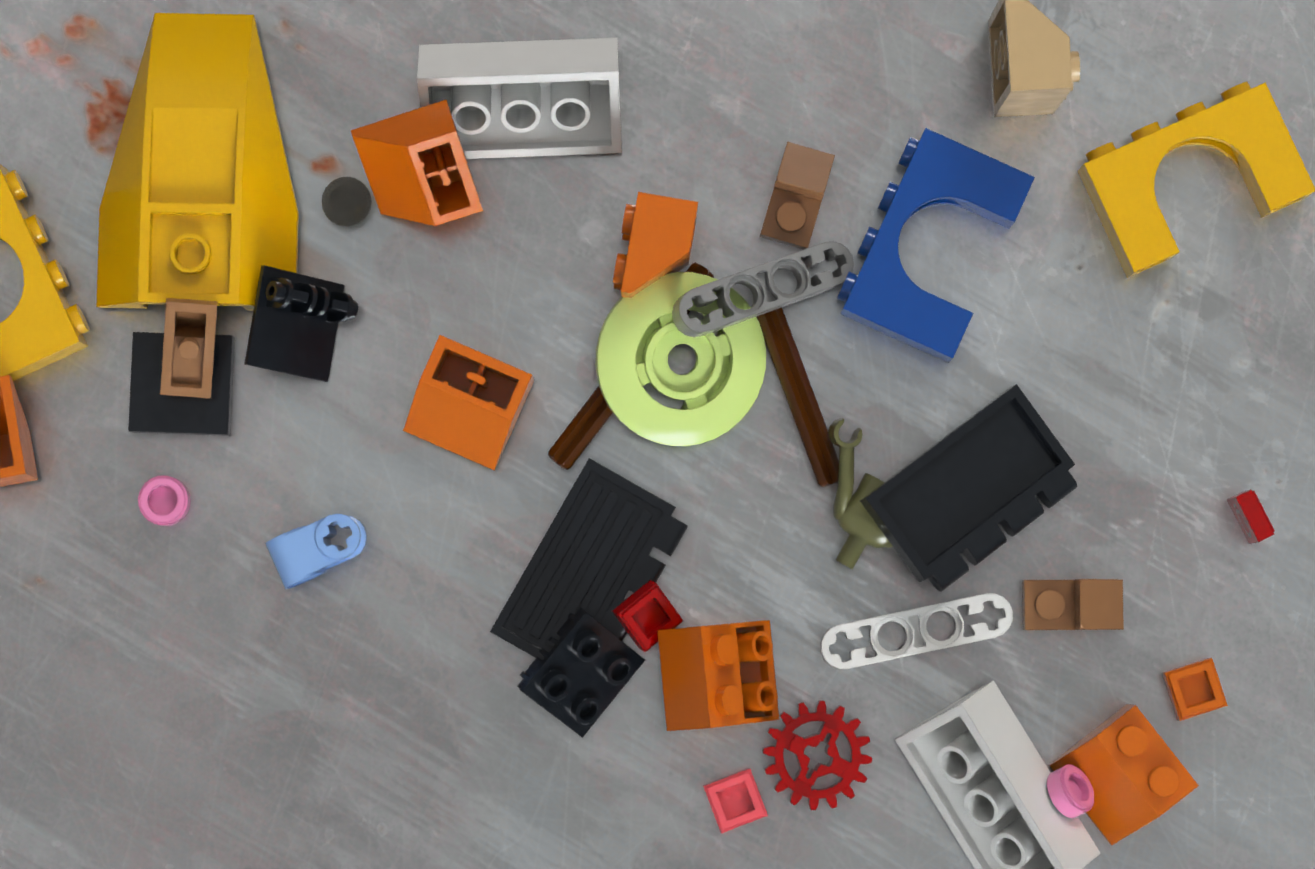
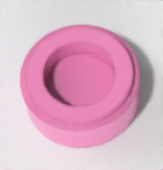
M165 475L149 479L142 486L138 496V506L142 515L151 523L161 526H170L180 522L187 515L191 503L187 487L180 480Z
M1068 764L1049 774L1047 778L1048 793L1051 801L1060 813L1068 818H1076L1092 809L1094 805V790L1090 780L1082 770Z

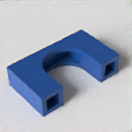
M925 128L920 140L913 137L909 138L898 164L906 167V171L899 185L891 181L889 182L878 206V209L886 212V215L879 230L869 226L857 254L866 257L858 275L850 271L848 272L837 299L845 302L840 313L841 315L949 363L954 358L973 313L924 291L912 282L904 271L899 258L898 243L901 229L905 222L916 212L929 206L941 204L961 207L1010 229L1016 221L1035 177Z

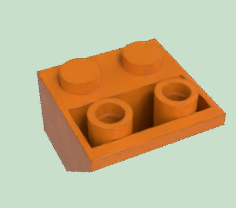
M447 100L351 130L380 214L438 226L483 211Z
M638 192L636 205L626 204L621 233L623 234L622 240L629 241L628 253L617 254L613 277L614 289L621 290V297L632 298L664 275L671 272H679L689 265L698 202Z
M439 335L419 380L403 431L495 471L535 379L532 374Z
M770 620L657 630L667 731L705 729L779 720Z

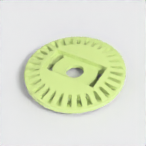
M693 272L668 273L632 298L621 297L612 307L603 323L598 337L595 360L597 380L601 393L617 419L629 430L645 439L669 446H691L716 439L739 423L758 397L766 370V346L757 317L723 328L718 331L717 335L712 332L700 337L684 335L673 322V306L678 298L693 288L716 281L717 279ZM733 288L730 289V300L733 305L743 310L751 308L741 295ZM715 300L713 303L703 307H696L693 302V306L689 310L706 316L719 308L717 300ZM679 344L689 345L696 355L693 369L686 374H676L668 365L669 352ZM650 383L659 393L673 399L683 400L684 403L681 409L666 407L658 403L646 392L643 385Z

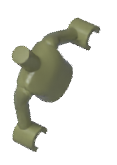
M840 418L833 421L828 430L831 442L839 447V476L833 505V515L838 520L840 527L849 536L836 561L853 569L866 545L875 548H892L893 546L860 502V500L884 482L865 473L853 494L854 447L861 442L863 434L861 428H857L849 441H841L839 429L843 425L844 419Z

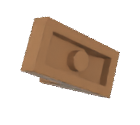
M787 142L760 237L803 250L808 248L835 155Z
M166 298L160 395L211 398L217 301Z
M1022 580L1023 630H1124L1123 580Z

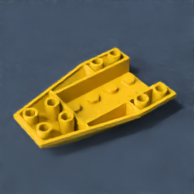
M155 13L99 208L96 307L148 309V304L166 305V298L217 301V306H242L247 311H254L261 265L297 273L299 211L255 16L247 14Z

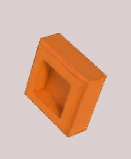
M1212 658L1200 660L1162 673L1177 721L1228 706Z

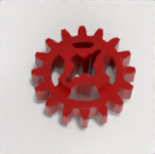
M818 700L815 712H809L804 702L798 703L799 716L794 719L784 711L780 714L782 722L785 724L782 730L769 727L767 732L776 739L775 746L763 747L762 753L774 757L775 763L770 764L764 770L767 775L779 774L781 779L774 786L777 793L784 791L788 787L793 790L790 795L791 804L796 805L804 796L808 797L810 810H816L819 799L822 798L826 799L831 808H836V794L842 792L845 796L852 799L855 794L850 787L853 780L862 783L867 781L868 778L859 772L858 769L860 764L872 763V757L861 754L860 747L868 744L870 738L869 736L856 737L854 731L858 728L861 721L858 718H854L845 723L842 720L845 711L844 707L839 705L831 715L826 713L825 701ZM823 721V724L815 734L801 737L793 733L796 728L807 722ZM840 731L843 732L850 746V762L840 757L835 743ZM827 733H829L825 741L827 745L824 750L827 755L831 756L827 765L818 763L814 769L811 768L806 777L810 758L804 754L805 748L808 745L817 747L820 741L823 742ZM784 748L795 754L799 765L794 780L788 774L784 764ZM830 773L841 777L832 786L823 789H811L818 777Z

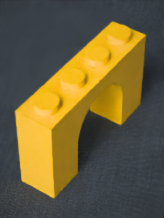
M1248 81L1222 92L1220 95L1223 101L1206 109L1203 101L1176 113L1175 115L1178 119L1176 123L1162 129L1158 122L1151 123L1131 133L1133 142L1116 149L1113 142H1110L1085 154L1088 162L1084 163L1077 172L1126 278L1167 261L1180 252L1158 206L1154 190L1155 175L1161 160L1167 153L1176 148L1186 145H1204L1219 150L1229 157L1238 168L1261 218L1305 199L1315 192L1311 178L1266 82L1254 88L1250 87Z
M0 164V240L8 243L15 251L24 273V287L21 299L11 315L0 323V376L10 375L12 380L15 381L88 347L83 334L89 331V326L77 304L70 306L62 289L69 286L68 280L56 259L49 262L42 244L48 242L47 234L36 214L30 217L27 214L21 200L28 197V194L16 170L8 172Z

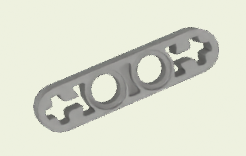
M834 241L824 242L693 288L678 298L674 304L672 311L673 322L684 335L700 337L824 293L842 284L849 271L853 273V257L848 248L841 243ZM825 258L827 261L835 260L837 262L838 268L832 273L831 271H824L810 278L808 269L815 267ZM777 269H787L796 277L797 287L793 294L782 293L775 286L774 273ZM734 284L745 285L752 292L754 300L750 309L743 310L733 305L730 300V289ZM717 300L719 309L701 319L702 324L698 318L690 319L687 315V310L693 306V302L696 307H703Z

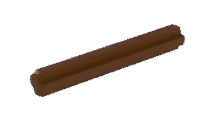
M779 308L757 316L817 482L821 487L835 484L838 482L839 459L829 438L826 424L783 309Z

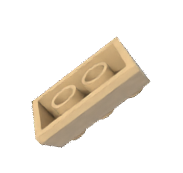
M999 0L988 20L994 117L1054 114L1063 100H1066L1069 92L1073 90V82H1079L1080 80L1078 51H1070V37L1028 0Z

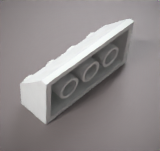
M618 37L419 45L417 83L420 108L447 100L466 159L622 153Z
M994 680L958 699L895 739L974 869H1083L1101 854L1079 817L1068 818L1054 806L1047 789V778L1051 772Z

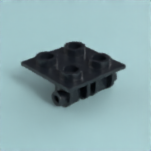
M261 265L244 365L328 382L338 322L343 323L348 319H354L358 312V303L352 299L350 294L343 292V284Z
M580 608L575 615L571 612L569 613L568 620L557 632L561 637L559 641L552 636L548 639L555 645L549 653L543 648L539 650L545 657L543 661L537 657L525 672L522 671L520 676L523 679L517 687L583 738L643 664L645 659Z

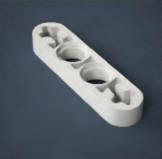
M986 593L848 622L831 627L823 634L820 642V652L823 659L830 666L837 669H850L992 639L1003 635L1010 628L1013 621V610L1010 603L1003 596L995 593ZM986 601H990L993 609L1001 608L1003 618L995 621L996 629L989 630L986 623L971 624L968 626L973 635L963 636L964 621L957 609L958 606H967L966 615L982 612L984 609L983 603ZM938 611L948 613L955 623L953 634L944 641L933 639L927 631L928 618ZM887 622L900 624L906 632L904 645L896 651L885 650L878 641V631ZM870 626L869 642L875 652V656L866 658V647L851 650L849 653L850 660L842 661L839 654L830 653L829 645L836 642L837 633L844 632L846 639L854 640L863 638V634L859 630L860 627Z

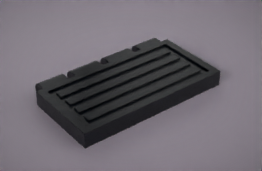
M1016 384L865 496L860 502L918 582L928 578L932 585L942 592L969 571L967 563L960 555L961 552L972 565L976 566L1007 542L998 524L1002 526L1008 535L1013 537L1044 513V509L1035 495L1038 496L1046 507L1051 508L1076 489L1077 483L1068 471L1075 463Z
M589 458L490 632L543 661L545 657L539 650L543 648L549 653L555 645L548 639L552 636L559 641L561 637L557 632L568 620L569 613L571 612L575 615L582 608L623 642L627 631L612 611L626 600L624 598L629 590L635 593L649 580L657 582L666 565L649 555L655 547L671 556L688 526L671 516L676 508L675 506Z

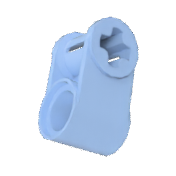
M333 514L307 526H301L283 533L265 544L286 590L324 574L326 570L359 555L366 546L367 533L361 521L355 517ZM337 525L340 528L351 529L352 535L346 539L348 546L346 549L341 545L331 544V538L337 535L335 528Z

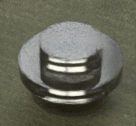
M352 177L335 179L328 184L323 192V211L327 218L338 226L352 227L358 225L366 219L371 210L372 199L370 192L358 179Z

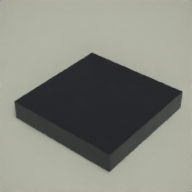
M133 332L128 431L136 433L230 436L235 337L232 335H215L211 398L160 395L164 333Z

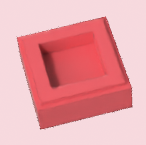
M750 768L703 785L721 833L768 816Z

